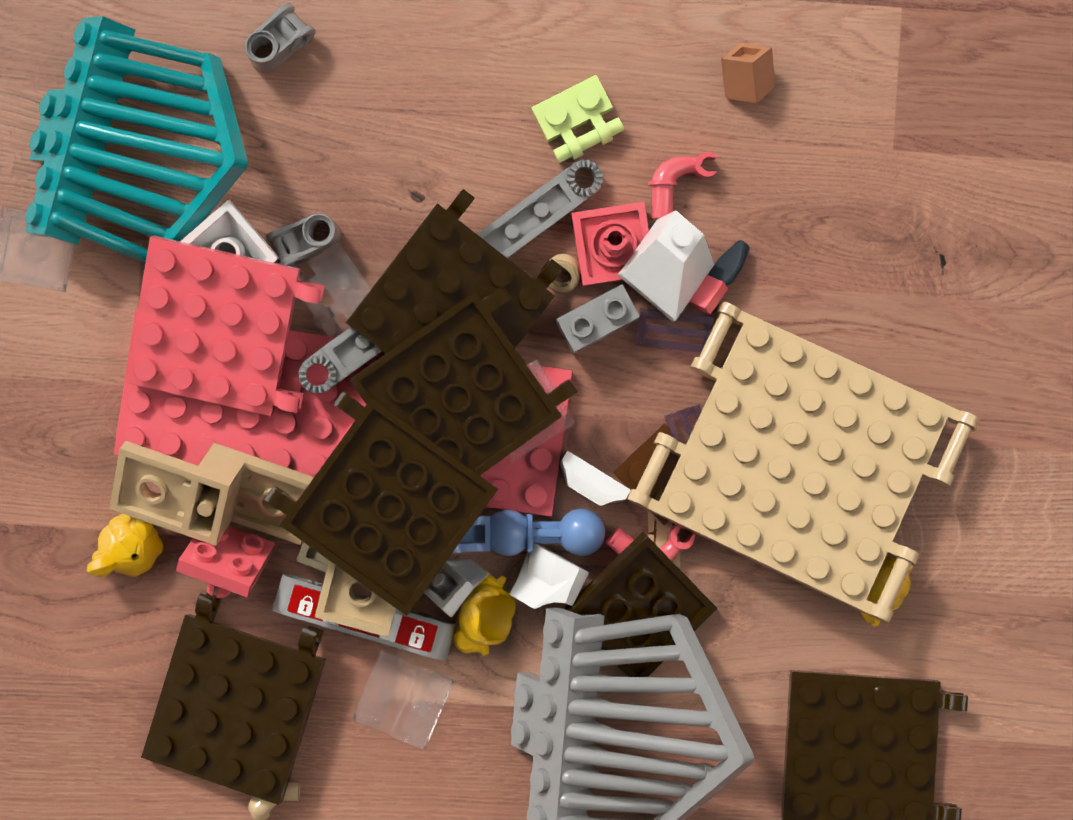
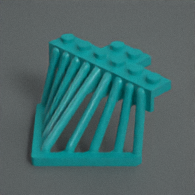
M104 16L87 17L82 19V22L78 24L74 32V42L76 45L72 58L69 59L65 66L64 77L66 82L64 89L48 90L40 102L39 114L41 118L38 129L34 131L30 139L29 147L32 152L29 160L44 165L37 172L35 179L36 195L34 202L29 205L26 212V223L28 224L26 233L40 237L55 238L75 245H79L80 238L82 237L146 264L148 249L87 224L85 220L87 213L149 237L159 236L181 241L208 217L246 170L248 160L220 57L208 52H197L134 37L136 29ZM133 51L201 67L203 77L130 60L128 57ZM129 74L208 94L209 101L122 82L124 76ZM129 98L214 118L216 127L116 104L117 99ZM111 121H125L220 144L222 153L110 127ZM105 144L124 145L215 166L218 169L211 178H201L104 151ZM99 168H112L199 193L190 204H186L97 174ZM93 189L176 215L179 218L171 228L159 225L91 198Z

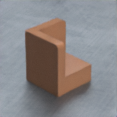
M740 43L721 58L725 97L727 99L757 104L774 90L775 75L772 47Z

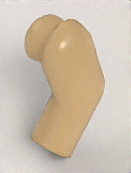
M288 782L283 801H299L300 782ZM252 796L248 809L254 820H266L270 817L269 812L276 804Z

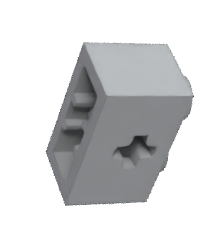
M622 284L557 318L556 324L574 355L637 322L640 316Z

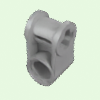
M290 2L280 6L266 22L246 39V54L253 67L260 72L268 73L276 70L295 52L305 47L316 33V30L311 25L306 26L295 14V7ZM267 45L273 48L272 53L266 58L255 56L256 50L261 46Z
M318 213L293 224L277 228L268 233L266 238L268 242L273 243L280 259L279 264L297 267L311 258L335 248L340 242L341 231L335 221L325 214ZM320 224H328L330 227L328 238L324 241H316L314 239L315 228Z

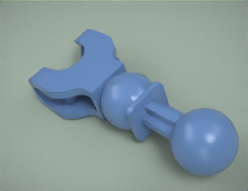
M584 508L568 512L561 521L533 522L532 514L522 515L518 511L505 509L497 511L492 516L479 515L453 553L491 550L497 555L510 557L518 555L523 550L532 552L533 544H561L566 551L573 555L587 556L596 552L603 544L605 526L599 515Z

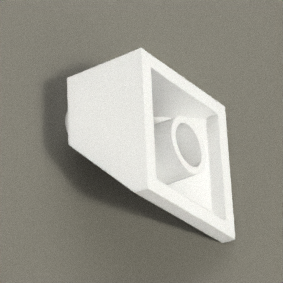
M227 200L180 241L273 263L279 259L277 254L231 200Z
M674 211L656 220L618 276L674 322L714 266V262L704 234L678 211Z

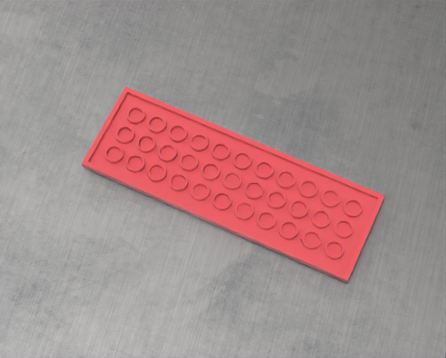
M135 309L114 454L119 455L120 447L125 441L198 466L211 446L217 443L315 477L355 422V419L335 406L334 402L343 391L365 407L367 404L349 379L381 358L385 353L379 352L328 391L311 393L299 381L300 366L307 358L336 337L289 331L279 388L304 393L302 408H298V412L294 413L275 406L274 413L269 416L125 383L138 309ZM313 364L307 369L306 377L312 385L320 386L328 380V370L322 364ZM526 364L547 394L568 379L571 381L572 370ZM568 399L556 407L562 415L560 419L480 475L498 488L486 507L502 510L510 509L552 517Z

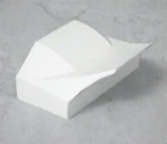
M569 451L566 452L559 463L567 486L599 506L623 502L631 491Z
M533 544L532 552L527 553L510 595L533 609L554 602L573 606L589 572L545 547Z
M471 559L447 560L424 593L446 614L452 617L473 589L489 574Z

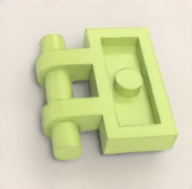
M597 75L531 107V111L546 141L550 142L561 136L564 145L553 150L558 163L570 157L575 160L584 155V150L600 142L604 145L613 140L612 136L624 131L623 124L618 117L608 123H605L602 115L611 111L613 106ZM590 122L594 130L576 138L572 130Z

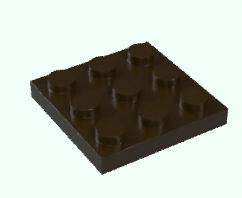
M642 532L578 594L573 606L567 605L564 609L582 616L604 615V625L679 614L688 618L695 631L718 608ZM662 631L606 640L602 642L601 650L676 644L670 631ZM664 661L617 666L628 677H649Z

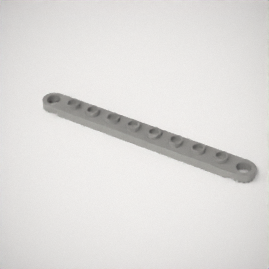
M579 160L573 163L477 235L508 258L595 194L601 188L603 182V173L600 167L591 160ZM578 169H587L593 175V184L590 188H579L576 185L574 176ZM350 327L301 364L298 374L299 381L311 393L326 392L381 352V350ZM313 364H322L329 373L328 380L320 386L312 385L306 377L307 369Z

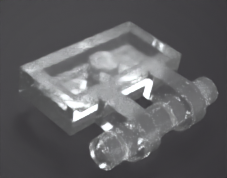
M336 242L308 262L315 272V276L307 281L301 272L299 278L301 281L324 285L335 301L327 308L322 301H319L318 304L304 301L314 315L312 320L318 329L323 328L330 337H334L342 331L335 318L343 313L348 320L371 290L339 242Z

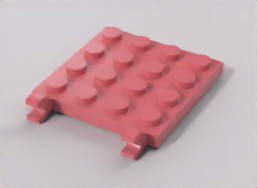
M152 236L149 240L125 383L269 416L274 413L275 406L288 412L297 413L298 408H302L304 393L279 388L295 299L299 298L306 302L318 304L323 299L325 286L299 280L301 273L299 268Z

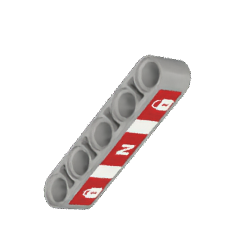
M282 574L272 608L274 612L429 658L447 660L456 623L415 610H411L406 616L396 609L389 636L385 637L315 618L323 584L290 574ZM353 593L358 598H367V596Z

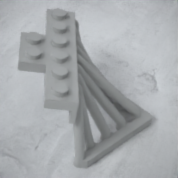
M559 607L546 608L540 676L529 671L518 672L514 691L515 702L513 724L511 727V745L533 755L527 820H685L754 762V754L687 617L679 614L604 625V615L601 614L582 616ZM662 631H670L676 644L601 650L602 642L606 640ZM679 660L684 661L691 677H610L599 674L600 666ZM597 692L700 694L707 711L612 703L598 697ZM595 717L699 727L707 726L717 730L723 745L616 730L595 721ZM593 742L721 762L714 766L709 763H690L609 752L593 745ZM591 765L700 780L693 785L688 781H669L603 774L592 768ZM589 788L674 796L679 798L672 802L667 798L653 799L594 795L589 790ZM587 810L659 815L652 819L589 817L586 812Z

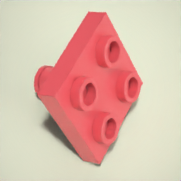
M639 202L571 213L582 287L624 281L618 274L649 232L645 203Z
M228 526L216 546L193 538L179 558L176 571L207 582L206 589L211 596H213L216 586L219 587L216 598L227 597L230 591L248 597L271 558L275 543L258 535Z

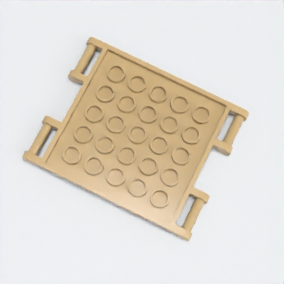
M721 302L717 309L719 316L699 357L694 358L690 366L693 371L716 381L686 445L667 434L658 433L654 444L657 446L636 490L631 489L627 500L868 616L889 624L894 614L891 609L911 565L916 564L920 556L918 552L892 541L921 477L944 487L951 486L954 479L952 472L970 432L976 430L980 419L969 412L960 411L741 311L733 304ZM733 322L742 327L721 369L712 363ZM946 421H949L957 426L940 464L936 468L927 463ZM671 452L680 458L660 500L657 501L649 497ZM888 554L897 558L877 604H874L866 599Z

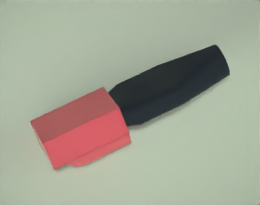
M738 240L717 260L710 270L709 276L705 277L689 302L693 308L709 315L712 313L727 292V286L733 283L742 270L750 249L747 243Z

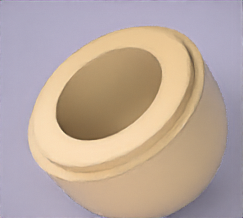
M569 254L555 255L551 259L568 270L571 274V279L565 283L554 280L549 287L558 292H569L578 285L581 278L579 262Z

